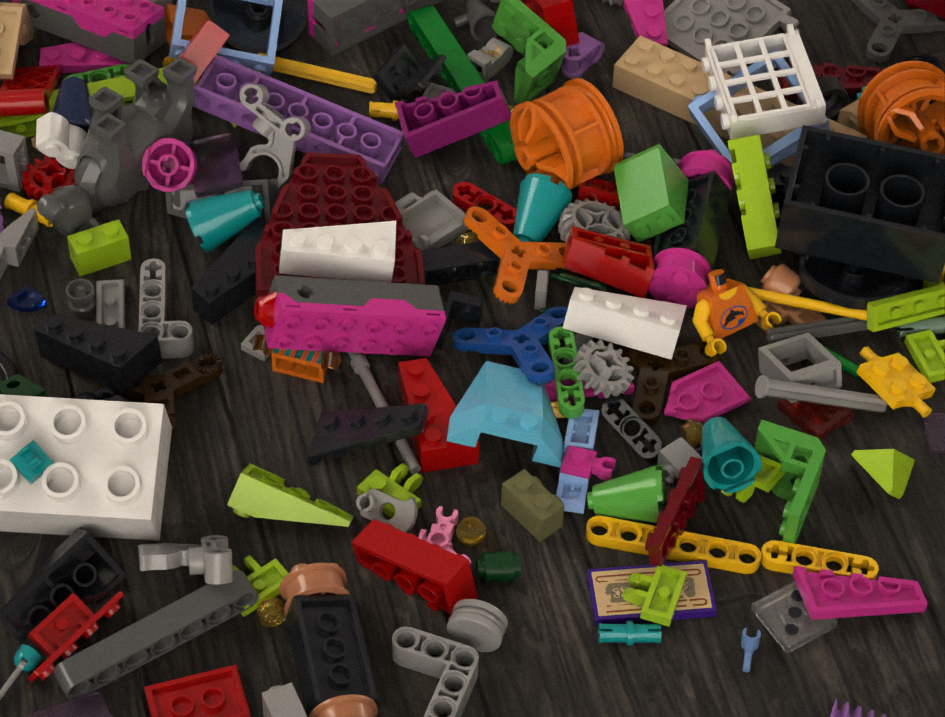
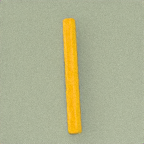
M258 53V55H262V56H266V55H267V54H264V53ZM275 56L273 72L369 94L376 92L377 83L373 78Z

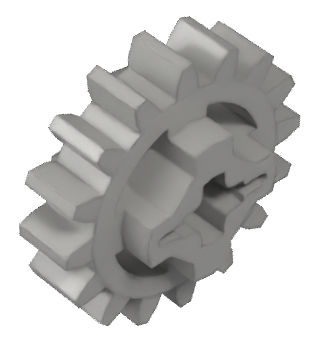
M592 340L587 345L583 344L573 359L576 363L573 371L580 372V375L577 377L578 381L584 380L586 382L585 389L592 387L594 395L597 396L599 392H603L605 398H608L611 394L619 396L620 393H624L634 379V376L631 375L634 368L627 365L630 359L629 357L623 358L621 356V349L614 350L612 343L604 346L602 340H599L596 344Z

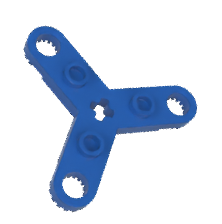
M563 306L552 307L518 330H502L500 328L459 329L453 334L454 348L460 350V352L470 350V352L478 351V353L512 355L530 383L535 385L540 383V385H543L542 382L547 384L548 381L554 380L555 367L542 346L549 342V332L553 328L563 327L568 308Z

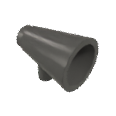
M468 0L465 4L466 13L453 19L457 28L469 23L471 35L479 42H488L493 37L498 36L492 28L496 13L479 0Z

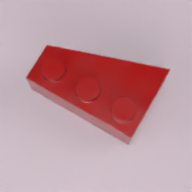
M572 226L563 252V265L565 268L641 298L646 297L655 271L651 246Z

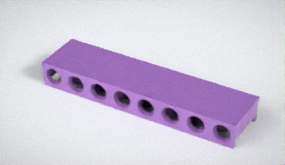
M215 55L197 85L194 84L195 100L193 107L260 135L262 134L252 126L257 115L242 104L240 91L248 84H261L265 86L269 92L267 103L286 119L290 117H303L310 123L311 132L309 136L304 140L297 141L296 150L303 153L361 155L366 161L367 167L377 176L376 182L380 185L384 182L402 149V131L218 55ZM253 89L251 91V94L253 95L252 101L254 103H256L259 99L256 96V93L258 92L256 89ZM299 124L292 125V133L298 134L301 132Z

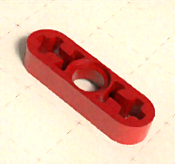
M460 182L453 187L452 200L457 207L467 212L470 207H479L483 204L491 205L493 208L486 211L510 232L514 231L517 209L469 182Z

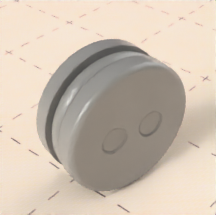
M463 599L454 605L446 628L449 636L454 641L469 645L479 652H492L500 647L503 635L508 627V620L501 610L488 602L477 599Z

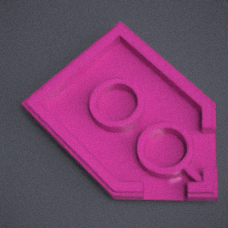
M716 361L672 382L664 415L705 423L711 418L719 417L750 402L751 398L720 361Z

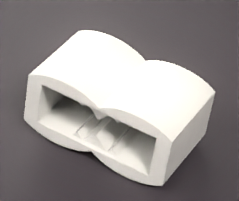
M49 112L38 118L36 126L37 149L46 156L55 157L66 168L75 169L87 136L86 131L78 126L69 124L66 118L57 113Z

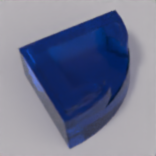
M29 285L6 299L7 305L10 308L21 312H33L47 306L46 300Z

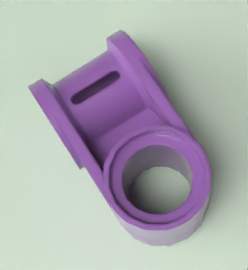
M580 32L578 34L580 43L566 46L564 63L561 65L562 75L572 79L582 76L590 66L601 58L605 48L604 43L584 32Z

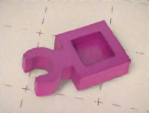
M569 445L561 464V473L590 479L591 474H594L598 478L608 481L611 480L612 470H615L616 459L611 457L597 458L596 451Z

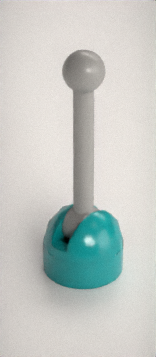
M22 644L15 653L14 663L17 668L0 689V700L21 671H32L42 660L41 655L32 647Z

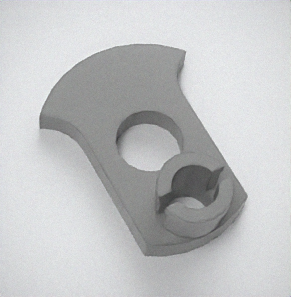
M371 488L367 493L360 494L356 500V506L360 510L361 516L369 520L375 519L385 524L389 523L405 533H409L416 522L418 511L415 498L402 501ZM387 503H391L395 507V515L390 520H386L382 514L383 507Z

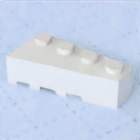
M396 221L283 230L279 274L391 283L395 263Z
M574 287L563 329L672 359L687 305Z

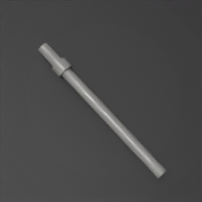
M348 352L351 358L350 364L354 372L360 375L376 408L389 407L369 370L370 364L366 356L361 353ZM406 438L394 441L410 473H418L421 467Z

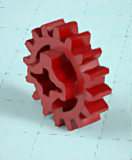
M45 155L42 161L35 158V165L27 164V171L22 172L23 189L26 190L28 197L34 196V200L37 201L43 195L51 194L57 187L75 184V169L66 168L55 157L50 159L49 156Z

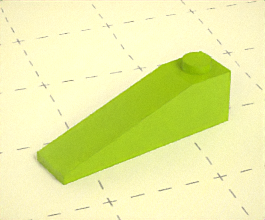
M249 464L241 472L227 506L233 508L232 511L235 514L244 518L252 516L255 518L349 527L354 517L324 500L316 499L315 502L310 500L311 496L308 494V491L300 487L288 488L284 486L285 479L253 464Z

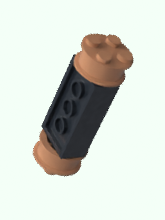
M336 563L297 564L280 583V594L287 601L284 607L285 619L307 717H376L378 713L376 705L378 696L354 595H350L349 591L344 588L347 577L344 570Z

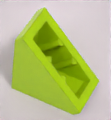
M895 449L854 450L851 454L854 459L889 495L898 499L904 495L915 459Z

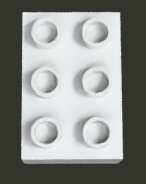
M0 394V531L71 535L78 528L88 531L92 537L160 541L172 426L164 404ZM34 440L54 464L50 465L43 475L30 485L10 462V459L24 446Z

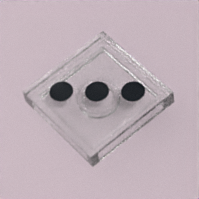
M795 581L752 603L751 610L786 653L837 627L838 623L835 618L811 620Z

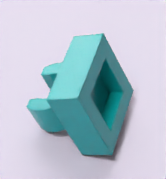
M34 440L24 446L10 459V462L30 485L39 479L50 465L54 464Z

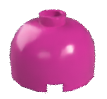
M162 138L146 149L142 158V172L153 188L163 192H177L186 188L194 180L197 173V159L194 151L185 142L175 138Z

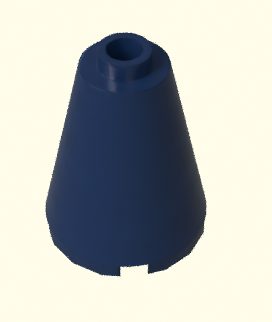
M79 77L65 79L61 83L52 111L66 118L69 124L82 128L86 133L89 130V121L94 114V108L89 104V97L91 96L87 83Z

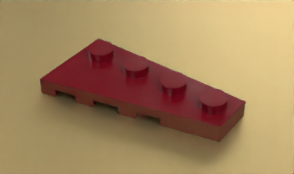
M787 62L790 68H793L792 64ZM824 62L823 66L811 65L816 78L821 76L836 77L842 83L848 96L861 93L862 87L867 86L882 71L881 68L847 65L846 68H839L834 63ZM784 76L779 77L782 89L791 87ZM797 93L784 95L785 100L797 99L798 95ZM833 94L826 95L824 97H832Z
M690 457L686 467L681 468L678 475V484L675 489L672 488L670 490L665 510H661L658 514L654 533H649L646 539L645 549L649 552V561L652 565L662 567L676 545V534L682 535L686 529L687 517L693 518L696 514V502L702 504L706 498L702 474L703 463L700 458Z

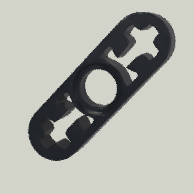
M612 396L606 399L601 408L605 419L646 462L656 463L659 450L665 447L663 441L621 397ZM616 406L625 416L622 421L612 412L613 407ZM633 423H639V433L635 436H628V426ZM645 438L655 447V452L651 453L642 443Z

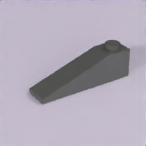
M277 179L192 184L177 192H165L167 214L187 219L185 209L189 207L185 205L186 202L253 190L255 194L259 193L264 201L265 208L262 209V215L259 218L268 225L271 212L279 196ZM249 225L240 230L238 233L241 234Z

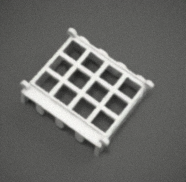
M793 24L786 25L788 31L786 34L782 33L712 46L710 38L704 39L705 57L701 58L702 69L704 73L709 75L707 78L710 92L715 93V108L717 111L721 110V126L723 130L727 129L730 140L803 127V125L810 126L825 123L826 103L798 30H794ZM790 58L793 68L774 71L771 63L772 59ZM765 62L768 70L767 73L749 74L746 64ZM740 65L744 77L725 80L722 68ZM795 74L799 86L781 89L777 77ZM771 79L775 90L756 93L752 82ZM746 83L750 95L731 98L727 86ZM802 92L806 104L787 107L783 95ZM777 97L781 108L763 112L759 100ZM753 102L756 113L737 116L734 104Z

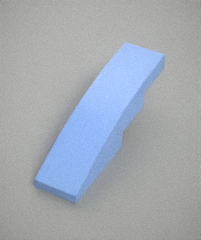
M584 409V413L580 417L569 418L562 462L569 445L594 451L599 410ZM560 468L556 495L561 499L564 511L584 514L589 479L561 473Z

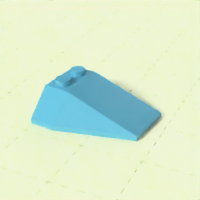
M486 361L451 414L446 441L475 448L479 435L482 432L533 444L532 461L556 467H561L564 442L545 383L542 382L543 385H540V383L535 385L527 380L526 375L519 368Z

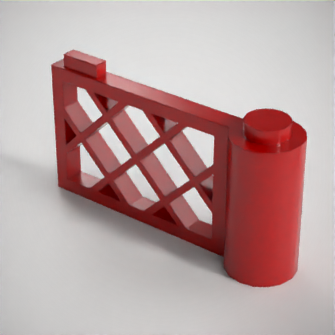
M62 64L15 68L14 79H3L4 83L0 88V117L49 113V99L63 73Z

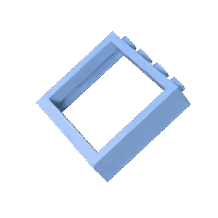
M177 0L169 50L170 58L177 59L189 42L181 39L187 0ZM243 0L273 7L267 55L262 56L222 47L216 55L252 70L261 71L262 74L270 77L275 63L283 0Z
M784 58L771 60L773 68L778 67L779 70L790 69ZM764 61L755 62L749 67L747 66L750 75L768 72ZM741 69L730 79L744 77ZM795 74L784 76L791 87L799 86ZM744 83L727 86L730 96L747 85ZM709 91L705 95H698L687 105L690 116L713 149L733 163L730 151L703 115L715 107V93ZM802 92L797 93L802 102L806 104ZM826 116L825 123L810 125V127L831 131L829 120ZM802 127L795 129L763 150L764 154H770L772 167L796 153Z

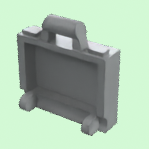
M437 189L424 195L423 198L411 192L395 202L403 217L402 224L404 228L410 230L412 243L420 251L441 248L469 230L468 226L466 227L463 222L465 213Z

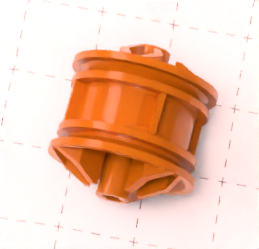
M904 61L882 70L868 83L859 99L857 119L862 133L868 136L867 139L945 155V73L935 65L923 61ZM931 99H932V100H936V101H934L932 104H929V102L931 101Z
M573 78L557 90L530 102H522L512 110L510 129L513 144L515 145L514 150L518 162L526 174L538 173L552 177L551 182L557 185L559 182H562L571 190L589 179L603 173L613 172L614 164L623 161L624 145L617 118L600 91L582 78Z

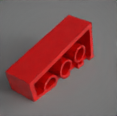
M520 0L566 40V46L580 43L572 0Z
M427 358L398 362V384L403 404L425 403L429 409L423 433L412 436L421 473L478 464L479 441H477L475 448L446 441L449 419L457 406Z
M375 519L351 542L357 563L387 582L394 579L402 591L412 597L414 593L420 595L428 601L426 606L435 612L442 609L450 614V618L453 607L458 601L463 599L479 600L469 560L461 554L449 552L437 544L428 543L412 533H405L389 523L385 524Z

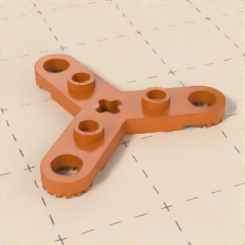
M470 207L463 218L465 226H468L469 230L471 229L472 232H475L478 235L477 238L501 258L493 288L495 297L500 298L499 301L503 300L505 304L507 302L508 304H514L519 300L524 289L528 269L555 270L556 268H562L565 270L562 256L565 243L521 242L485 209ZM476 217H477V219L480 218V221H482V222H478V221H476L474 218H476ZM506 286V289L509 287V290L512 289V291L508 292L504 289V287Z

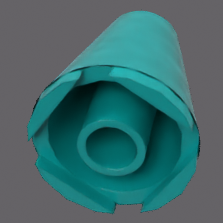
M534 173L526 175L520 184L513 235L521 242H542L560 219L561 213L571 203L573 196L565 184L559 182L557 185L550 181L552 177L544 174Z
M253 190L201 198L185 203L189 207L185 209L188 223L194 236H200L204 243L199 245L205 252H211L260 217L262 209L265 208L261 195L259 193L255 194Z
M714 417L705 422L702 427V474L707 484L714 490L715 488L722 489L724 493L742 491L752 485L755 481V475L762 467L757 450L727 419Z

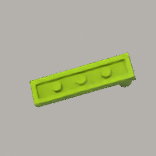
M924 281V289L868 302L867 329L876 332L945 314V283L939 281V283Z

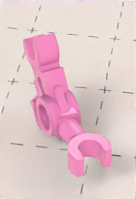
M439 506L436 510L437 524L432 523L428 536L427 530L421 529L418 538L458 554L453 550V544L451 543L454 527L458 523V510L454 509L451 516L445 517L443 516V507ZM461 554V555H463L466 559L469 560V563H470V564H472V561L470 560V558H469L467 555Z

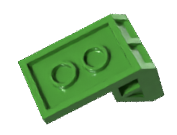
M501 0L492 28L499 36L507 40L518 52L525 56L517 63L515 69L514 102L518 105L522 102H530L555 81L566 54V40L520 0Z
M761 420L757 431L755 449L759 455L782 464L781 470L786 472L771 489L777 497L788 500L782 515L784 519L779 535L783 536V542L796 544L819 485L826 449L818 437Z

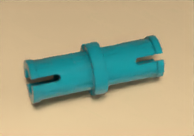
M626 621V624L599 623L598 642L626 643L627 646H633V643H661V624H633V621Z

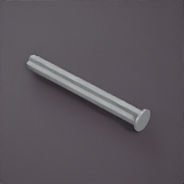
M760 375L755 384V394L758 398L769 396L880 413L885 412L886 406H888L879 395L768 379L766 375Z

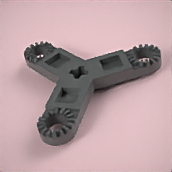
M849 0L877 24L867 44L865 54L871 62L873 60L874 63L879 62V64L881 62H888L902 34L929 33L933 31L945 32V22L938 20L941 17L924 9L899 10L888 0ZM879 48L880 51L882 49V53L876 52L874 50H877Z

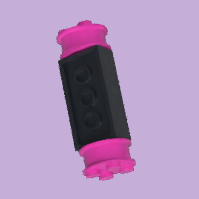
M712 149L690 152L680 160L678 167L689 179L685 220L683 224L657 234L652 250L655 271L648 288L650 294L658 301L687 305L686 309L696 307L697 293L707 288L710 282L708 273L714 267L732 195V186L735 182L731 162Z

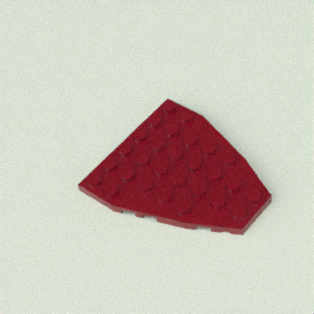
M311 152L305 154L301 165L294 170L288 184L285 183L271 212L268 225L266 224L263 230L262 239L256 246V297L268 295L275 275L321 278L279 274L283 230L396 221L395 263L391 283L425 285L422 253L419 248L416 249L413 245L412 234L410 230L404 228L402 224L403 217L386 188L381 189L376 182L377 176L367 167L366 161L361 155Z

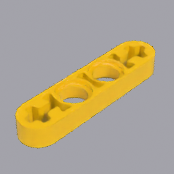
M777 540L766 542L761 550V564L766 569L787 574H793L795 566L806 567V572L819 573L820 569L830 570L826 564L831 561L838 562L842 566L841 570L833 571V574L838 576L850 577L851 573L862 574L861 568L867 569V574H863V577L876 580L879 571L877 562L863 555ZM771 553H777V559L771 558ZM787 555H791L790 562L787 561ZM806 556L811 559L812 563L804 566L799 564L796 558ZM848 565L852 566L851 572H847Z

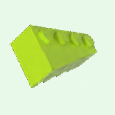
M760 134L728 140L749 259L782 254L781 249L775 248L778 233L776 219H780L781 215L778 202L773 203L771 194H776L774 177L768 178L767 173L768 169H772L770 154H764Z

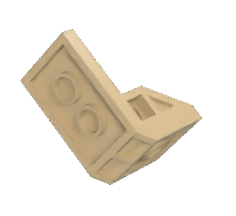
M0 2V79H14L19 45H25L33 39L34 28L26 4Z

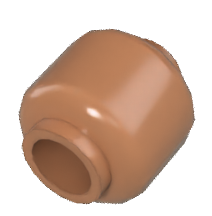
M773 264L760 280L763 283L761 288L763 290L799 296L802 292L799 288L801 284L799 275L785 264L778 266Z

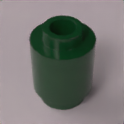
M511 551L481 553L480 559H476L475 562L477 577H482L483 583L513 581L514 578L521 576L520 556L518 553L512 554Z

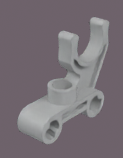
M248 84L241 89L240 100L245 107L257 115L252 126L259 133L267 137L269 142L268 144L251 147L245 158L238 164V167L242 171L249 170L253 161L261 155L273 158L279 168V176L277 178L279 194L285 183L291 179L297 141L304 140L309 136L311 126L307 119L303 117H290L286 119L267 103L269 92L265 86L261 84ZM253 89H256L258 91L256 93V96L259 99L256 103L252 101L253 95L251 94V91ZM293 124L300 125V133H292L291 129Z
M213 535L202 537L201 545L176 543L138 545L140 571L168 570L180 566H189V575L203 574L207 584L218 585L233 582L232 550L228 548L227 536Z

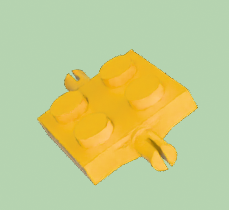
M869 346L861 350L860 355L867 362L860 364L856 373L893 410L900 407H913L923 418L930 415L932 409L923 400L932 397L936 388L909 363L906 357L902 356L899 352L880 357Z

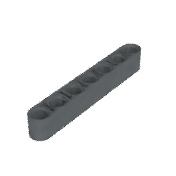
M235 570L233 571V582L218 585L207 584L65 659L55 667L53 675L68 700L81 699L244 612L257 602L259 595L244 572Z

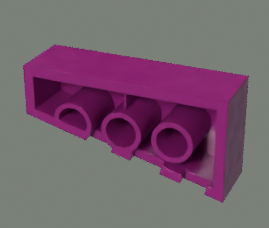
M498 81L464 87L463 92L458 93L451 92V90L441 92L440 97L427 99L426 96L418 97L416 102L405 104L404 101L395 102L404 138L415 158L506 122L511 117L507 100Z

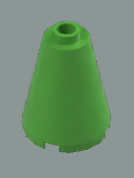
M663 464L651 466L593 485L592 492H587L589 510L594 509L595 515L656 523L658 514L661 510H665L668 499L667 487L662 482V478H666Z

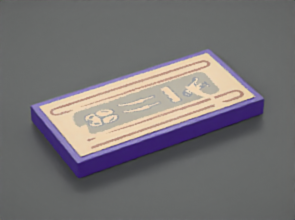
M707 560L663 564L687 572V578L672 620L716 617L717 610ZM639 565L587 569L586 576L594 625L598 626L599 623L626 624V621H633V623L651 622L640 618L643 605L637 606L626 602L623 599L622 593L626 588H634L627 581L632 572L653 577L657 566Z

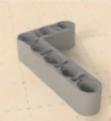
M405 626L397 629L392 636V657L394 662L399 666L440 679L424 717H438V715L461 717L478 677V652L469 645ZM455 689V690H458V691H457V692H451V691H449V690Z

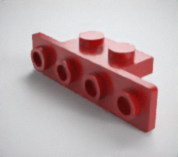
M119 591L94 614L73 592L27 635L48 657L27 679L32 683L38 676L43 681L56 667L53 662L60 656L64 660L68 658L78 648L75 642L82 635L88 639L100 627L97 621L103 615L109 619L121 607L118 601L124 594Z

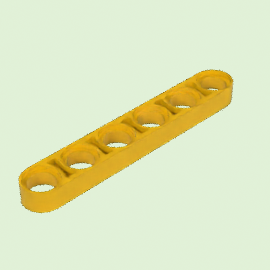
M594 516L587 522L586 538L591 544L649 556V552L645 549V543L649 533H654L656 526L606 516ZM601 526L608 532L604 535H596L591 529ZM684 531L682 535L676 534V545L667 557L669 560L679 562L707 560V565L711 568L751 574L756 572L760 566L761 551L758 547L749 543ZM632 532L637 538L633 541H627L621 537V534ZM690 543L695 546L696 550L685 552L680 548V545ZM718 548L723 550L726 555L716 558L709 551ZM743 554H749L754 557L755 561L753 563H744L739 557Z

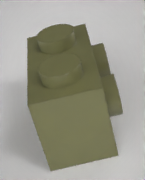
M523 469L502 484L501 506L539 542L562 527L564 505L557 495H552L543 486L539 478L532 476Z

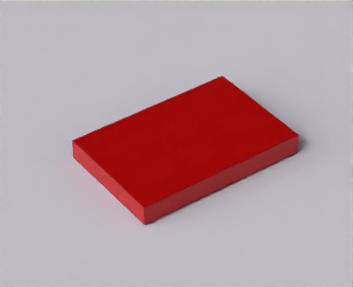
M236 664L144 687L151 717H251Z

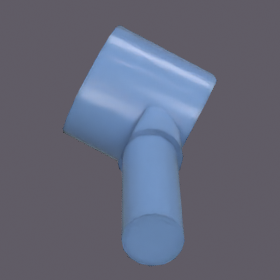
M744 628L741 637V647L745 653L742 671L750 672L752 654L759 647L761 632L758 630L757 636L751 638L746 635L747 628Z

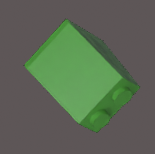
M660 144L614 164L623 225L638 243L684 223L689 179Z

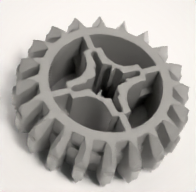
M585 198L583 202L575 200L574 203H569L561 213L558 232L561 234L560 239L565 241V246L572 226L630 241L631 233L623 225L621 211H617L616 206H609L606 202H598L597 199L590 201Z

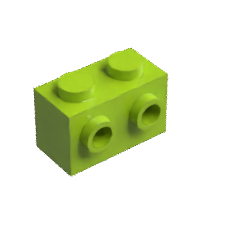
M119 219L67 236L70 258L80 277L132 260L129 237Z

